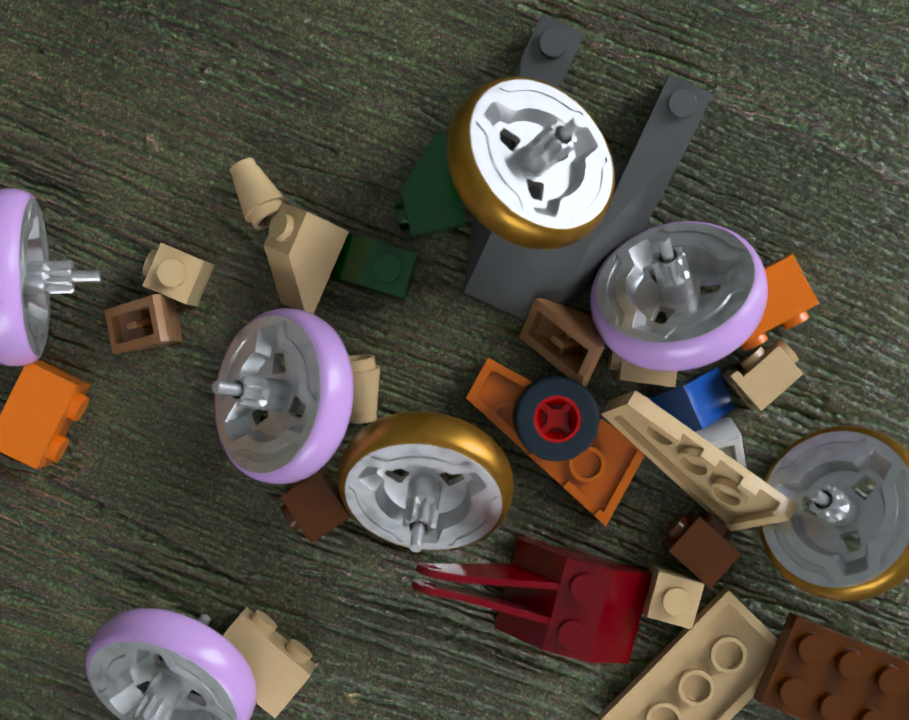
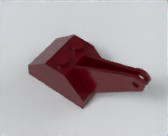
M517 535L510 563H417L416 571L428 577L459 583L503 586L501 596L424 579H413L411 588L427 595L460 600L496 610L494 627L540 650L588 663L629 664L652 574L647 569Z

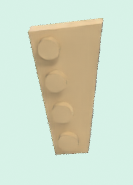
M635 390L609 400L601 412L603 417L701 507L724 525L729 532L791 520L798 506L796 503Z

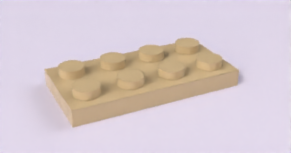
M724 587L696 616L693 629L684 628L597 718L598 720H731L753 698L778 638Z

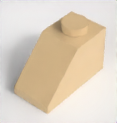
M281 203L278 213L270 222L269 234L264 243V249L280 302L293 309H300L314 314L349 231L308 211Z

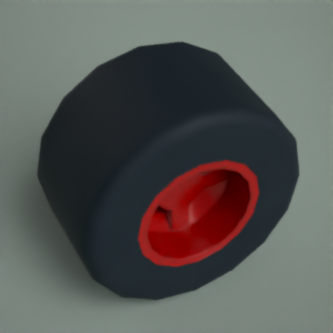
M555 375L538 378L526 386L515 402L512 416L515 433L524 447L541 459L555 462L573 459L586 451L597 436L600 421L597 402L589 390L574 379Z

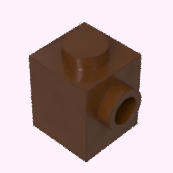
M324 467L308 478L287 484L290 490L280 496L284 502V505L280 507L284 518L294 530L301 528L310 543H313L351 517V514L343 504L339 489Z
M693 511L686 517L680 514L666 528L664 535L667 538L661 544L710 589L741 555L724 538L729 533V530L710 513H707L703 519Z

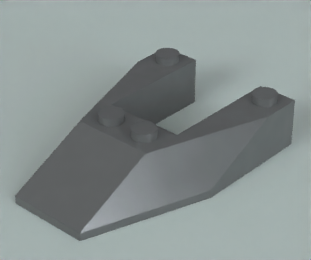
M541 14L513 76L538 79L560 89L585 33ZM669 74L655 97L625 163L622 164L612 159L615 172V186L612 202L605 217L589 235L580 241L559 249H529L515 245L497 236L473 215L464 293L523 321H526L535 298H544L570 307L593 283L599 268L606 258L619 245L640 233L646 227L696 131L712 97V93ZM499 133V139L512 151L516 143L502 133ZM532 185L528 189L531 199L539 200L540 189L538 186Z

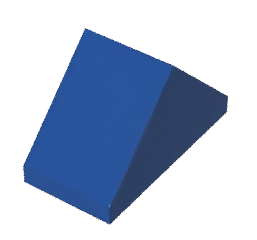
M718 367L677 383L675 387H668L647 396L653 403L694 432L706 428L736 409Z

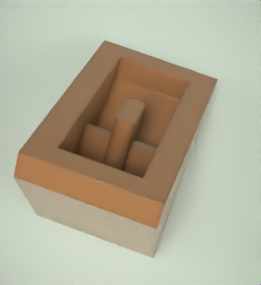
M163 294L150 295L104 310L112 354L183 342L176 300Z
M535 298L519 335L520 339L559 371L584 387H587L604 349V341L594 325L592 315L544 298Z

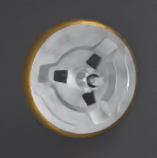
M512 76L499 78L480 86L463 101L456 111L447 136L446 151L449 171L462 201L476 219L487 229L502 239L521 247L535 250H552L570 246L580 241L601 223L611 205L614 194V164L607 141L597 123L574 98L544 81ZM499 133H502L516 143L512 151L499 139ZM532 185L538 186L540 189L539 200L531 199L528 189Z
M402 412L380 418L368 424L357 432L348 443L343 452L338 470L340 496L351 516L373 535L395 545L409 548L412 552L457 549L484 539L503 522L513 498V474L509 461L500 446L478 427L459 418L434 412ZM402 469L407 472L404 476H399L392 471ZM447 472V473H449V474H451V475H454V474H462V475H460V476H458V477H456V478H454V479H449L444 473Z
M835 426L821 429L802 437L777 458L764 481L798 506L791 520L758 526L763 547L769 559L788 581L811 595L828 600L849 602L881 595L899 585L909 576V450L886 434L873 429L859 426ZM870 478L876 483V486L868 498L863 500L854 492V489L864 480ZM807 499L812 501L809 509L814 511L817 516L804 512ZM851 535L856 539L860 537L861 550L849 553L843 537Z

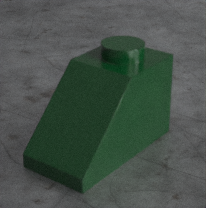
M445 132L434 135L401 188L403 202L395 204L400 230L410 229L413 240L466 228L460 196L449 171Z
M348 234L330 278L406 301L419 256L415 252Z

